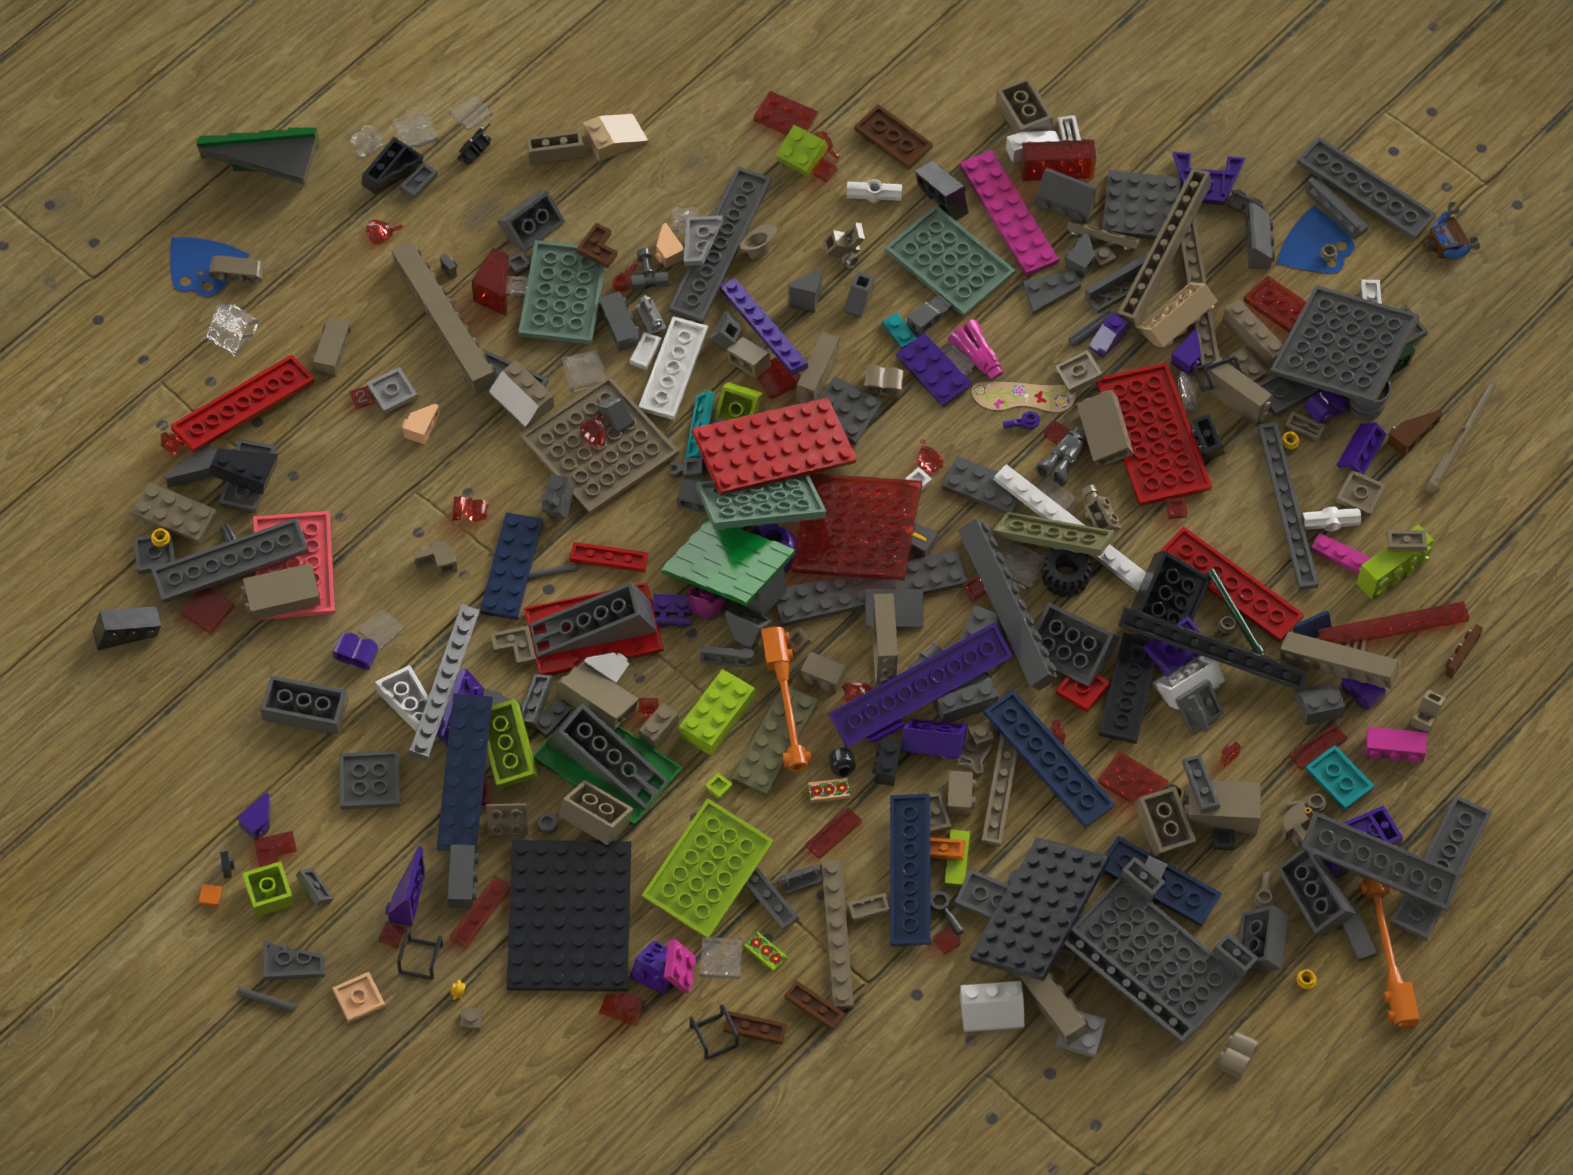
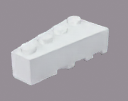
M409 665L375 681L376 692L417 731L428 695ZM436 734V737H435L434 742L440 740V739L437 737V734Z

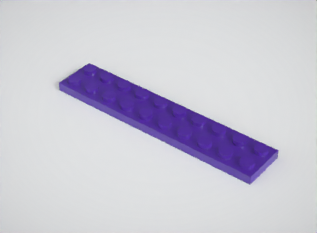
M994 622L832 710L828 715L847 748L1013 656Z

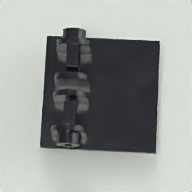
M490 123L485 128L481 126L459 150L461 154L457 159L462 156L464 158L463 162L468 165L469 163L472 164L480 156V153L491 144V138L483 135L490 126Z

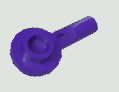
M1028 411L1022 415V418L1004 421L1002 424L1004 429L1021 426L1024 429H1034L1039 425L1040 417L1036 412Z

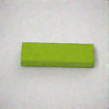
M950 830V839L965 840L966 845L963 861L947 860L945 886L962 887L965 881L970 831Z

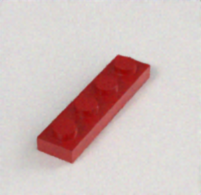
M573 542L570 554V562L644 573L646 572L648 552Z

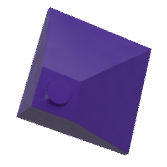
M418 846L392 896L391 903H387L385 914L388 915L390 923L413 926L426 874L422 847Z

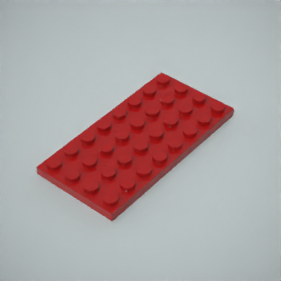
M1167 362L1104 376V379L1095 382L1099 394L1103 391L1112 390L1118 397L1134 455L1124 458L1123 462L1139 507L1212 490L1209 476Z
M828 397L693 428L691 431L719 495L851 465L857 461Z

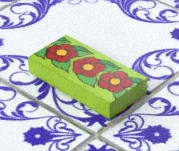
M759 932L744 945L748 952L773 973L787 960V956Z

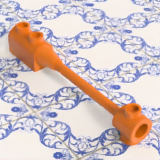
M782 627L761 629L767 672L775 671L780 684L791 747L785 753H782L784 767L789 768L792 772L804 771L808 768V763H811L812 759L810 751H806L804 746L799 745L788 687L790 661H793L792 649L787 648V644H790L789 632L785 633Z
M1364 877L1363 883L1359 884L1361 895L1366 894V898L1374 902L1388 965L1387 992H1383L1384 1003H1390L1391 1010L1387 1011L1388 1021L1394 1022L1396 1028L1415 1027L1418 1025L1420 1017L1412 981L1403 982L1396 967L1381 901L1386 894L1390 893V887Z

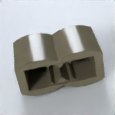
M877 365L866 367L864 391L872 395L901 397L903 371L896 367L887 369Z
M1236 1031L1234 1036L1230 1035L1225 1045L1228 1047L1226 1052L1222 1051L1217 1060L1220 1063L1218 1070L1241 1080L1257 1049L1259 1041Z

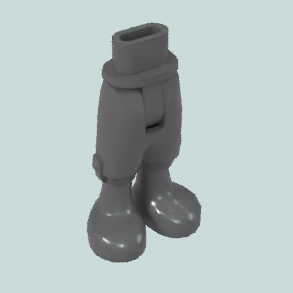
M1079 427L1069 431L1052 448L1051 456L1046 460L1038 462L1035 467L1036 472L1042 477H1048L1052 472L1053 482L1058 486H1064L1068 482L1067 467L1076 463V458L1086 442L1085 431ZM1062 459L1061 463L1053 470L1055 463Z

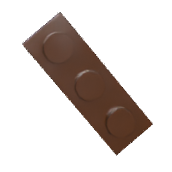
M1476 624L1473 630L1469 629L1464 637L1466 639L1463 644L1459 643L1455 650V657H1450L1445 665L1447 667L1446 676L1451 679L1454 677L1480 638L1483 627Z
M797 980L784 994L786 1000L832 1031L845 1017L844 1012Z
M728 1011L739 1036L783 1045L787 1029L786 1023ZM726 1019L723 1032L733 1034Z

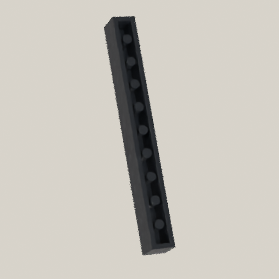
M1125 605L1117 623L1122 628L1302 691L1308 675L1307 670Z

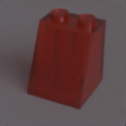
M493 248L471 282L473 302L506 316L508 312L511 275L509 255L504 251H498Z

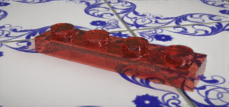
M495 875L451 933L450 940L467 949L509 893L510 884Z

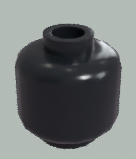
M837 748L829 755L831 771L835 775L847 777L855 770L856 763L853 752L850 749Z

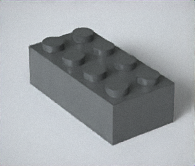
M270 676L261 706L262 719L264 721L339 735L348 704L347 690Z
M1300 850L1277 867L1315 934L1325 936L1356 914L1324 859Z

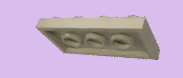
M149 482L133 508L131 515L200 544L216 517L217 510Z

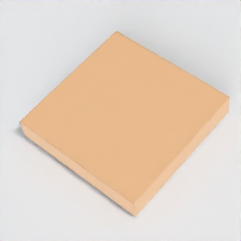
M370 972L332 988L349 1024L386 1008Z

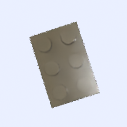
M1029 77L997 89L996 104L1015 134L1023 131L1052 130L1053 116Z
M584 780L563 798L559 817L608 845L629 826L633 808Z
M1175 786L1139 797L1134 803L1151 851L1157 858L1189 848L1196 842Z

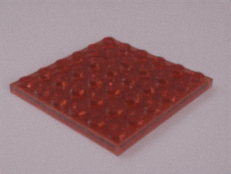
M810 474L811 481L825 507L826 518L801 520L795 547L796 554L793 557L791 566L792 573L905 581L921 496L922 481Z

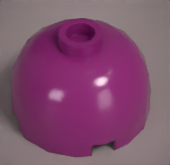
M693 587L688 591L689 607L693 613L702 619H712L719 615L726 606V598L700 589L699 587Z

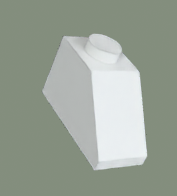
M610 653L587 657L584 660V663L614 683L618 682L629 666V663H627L628 659L620 653L617 655Z

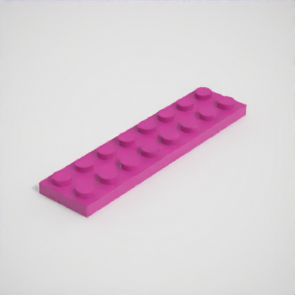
M991 150L960 162V169L1025 276L1058 264L1059 258L994 152Z

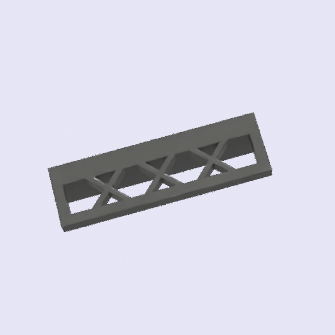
M1310 178L1308 180L1306 193L1354 240L1368 231L1369 226L1320 179L1316 181L1314 178Z
M1146 255L1141 256L1085 289L1084 299L1096 313L1103 311L1127 296L1130 288L1123 287V285L1127 281L1134 282V277L1139 273L1147 257ZM1111 290L1120 291L1118 296L1108 295ZM1097 298L1105 299V303L1097 306L1093 300Z

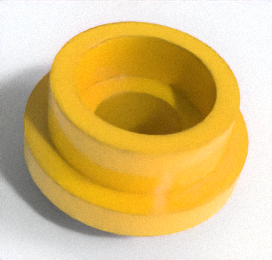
M1287 432L1281 437L1285 449L1294 450L1299 446L1300 439L1296 433Z
M156 529L151 535V541L157 547H164L170 542V534L165 529Z
M1311 970L1300 971L1296 978L1298 986L1302 989L1313 988L1317 981L1316 975ZM1307 978L1310 982H1304L1303 979Z
M461 980L452 983L450 995H453L454 1000L457 998L462 999L465 983H461Z

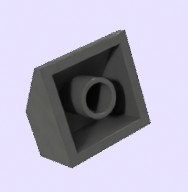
M1333 683L1302 688V691L1294 690L1305 725L1343 717L1345 705L1340 690Z

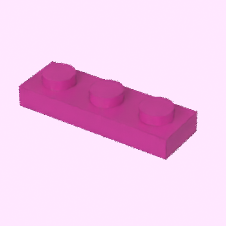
M1319 533L1310 550L1358 575L1361 565L1371 559Z

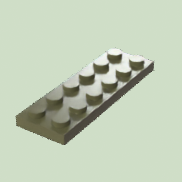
M1007 512L993 529V537L1003 540H1014L1020 543L1036 544L1037 546L1052 547L1057 550H1069L1074 553L1080 552L1090 554L1091 556H1101L1113 540L1114 531Z
M789 687L797 738L799 739L818 704V699ZM781 689L732 777V782L766 797L784 767L782 753H785L791 747Z

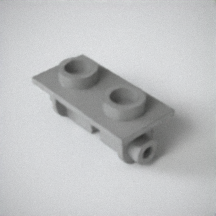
M647 296L641 297L640 304L635 306L648 333L654 334L667 329L653 299Z

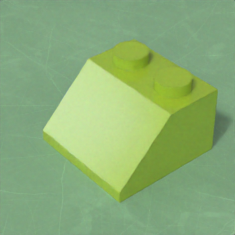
M727 382L722 386L714 422L720 419L726 421L757 414L763 393Z

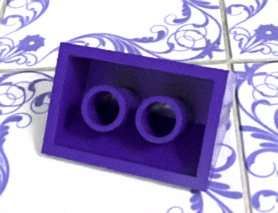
M910 718L903 727L902 751H907L911 755L924 753L929 757L942 755L947 759H956L963 753L968 724Z

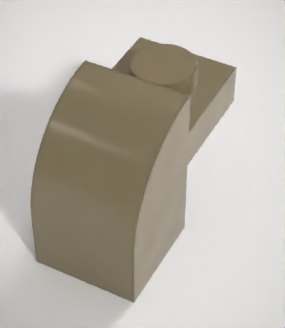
M854 223L845 233L833 230L823 240L826 254L841 258L849 252L858 253L860 251L859 244L865 240L862 225Z
M432 540L430 541V548H422L413 552L416 568L435 563L439 576L457 571L453 550L445 542Z
M1428 690L1410 724L1420 731H1431L1446 698Z
M1303 802L1286 812L1281 829L1284 840L1291 837L1296 847L1299 846V848H1301L1306 835L1304 829L1308 828L1310 824V819L1304 812L1306 806Z

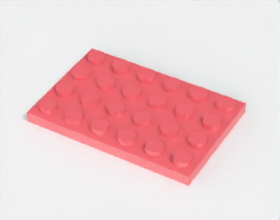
M330 511L253 516L254 532L297 518L309 549V553L255 571L256 576L311 563L321 603L320 606L258 620L335 614Z

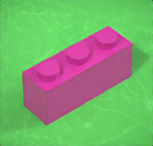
M1368 727L1365 739V757H1371L1372 759L1386 758L1392 761L1407 760L1412 763L1424 762L1427 732Z

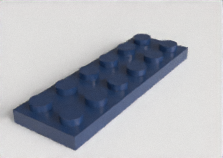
M505 513L480 614L518 620L543 525L542 518Z
M1117 836L1106 853L1109 856V863L1103 873L1117 880L1122 869L1134 857L1143 864H1146L1149 856L1164 863L1166 862ZM1166 863L1167 867L1162 876L1165 884L1153 901L1202 927L1222 893Z

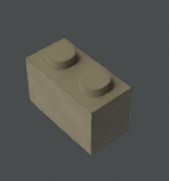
M741 337L727 349L729 363L755 378L771 366L769 352L744 337Z
M810 651L801 669L800 679L809 685L819 686L824 691L836 693L845 676L846 665Z
M662 703L640 728L639 739L656 750L679 724L678 713Z
M949 771L948 815L970 816L971 809H975V797H972V791H976V780H973V772Z

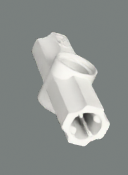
M876 179L870 180L868 183L847 182V198L867 199L871 203H877L880 200L901 201L902 184H884Z
M1327 507L1318 512L1302 513V522L1305 530L1325 528L1326 531L1332 532L1339 530L1341 527L1360 526L1361 512L1359 508L1338 510L1337 507Z

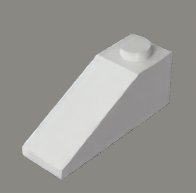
M1023 131L1008 136L1006 141V151L1012 163L1063 147L1056 131Z

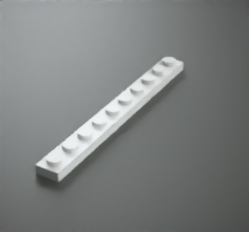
M1007 464L994 476V481L1042 518L1084 525ZM1110 544L1101 556H1092L1138 592L1146 574L1144 570Z

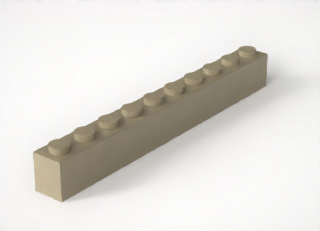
M1193 167L1118 311V316L1128 322V328L1137 330L1211 186L1210 172Z
M412 241L392 249L395 264L474 391L476 392L495 382L494 374H496L493 365L487 363L486 354L483 350L480 351L478 349L479 344L476 338L470 336L471 332L467 324L463 325L461 314L453 309L455 307L450 298L447 299L445 296L446 291L444 287L438 285L437 276L434 272H430V266L426 259H422L419 247H415Z

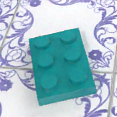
M1336 745L1305 768V771L1344 811L1374 790V785Z

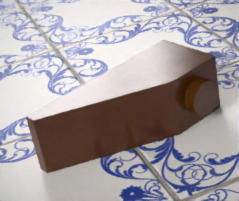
M1438 410L1401 422L1397 427L1394 426L1389 431L1387 444L1405 457L1440 422L1443 412Z

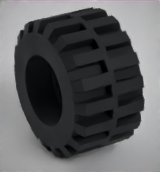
M1052 548L1049 554H1046L1043 563V583L1047 585L1049 591L1053 590L1055 595L1061 594V597H1065V595L1073 597L1074 593L1079 595L1081 590L1084 591L1089 583L1091 561L1088 560L1087 554L1074 553L1063 549L1054 550ZM1060 567H1070L1076 573L1064 575L1057 569Z

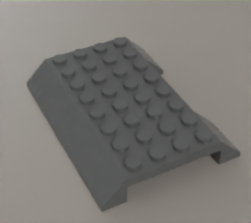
M1134 857L1122 869L1120 877L1074 925L1064 945L1183 1043L1202 1026L1240 984L1256 963L1258 957L1229 933H1226L1215 945L1213 952L1210 951L1152 903V900L1165 884V881Z

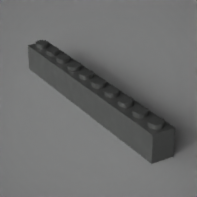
M975 518L960 528L958 532L1030 686L1040 691L1058 679L1055 673L1057 671L1056 667L1048 658L1049 652L1040 641L1042 639L1041 635L1033 626L1034 620L1026 611L1027 605L1018 594L1020 592L1019 588L1011 579L1012 573L1004 564L1005 558L997 549L998 544L989 532L991 531L989 525L985 521L983 522Z

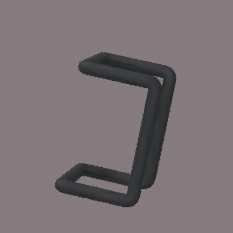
M1236 356L1222 357L1223 360L1215 363L1211 361L1195 367L1194 374L1200 390L1213 389L1207 369L1234 360L1237 370L1242 373L1238 358ZM1204 368L1209 386H1202L1197 370Z
M406 929L397 960L398 972L433 980V968L439 947H443L442 936L439 935L435 943L411 938L410 929ZM407 939L411 942L435 946L429 968L430 975L402 970L401 960Z
M723 1004L720 1005V1013L697 1023L693 1017L689 1018V1026L695 1029L704 1048L705 1059H710L739 1046V1035ZM725 1015L735 1036V1044L708 1055V1047L698 1026Z

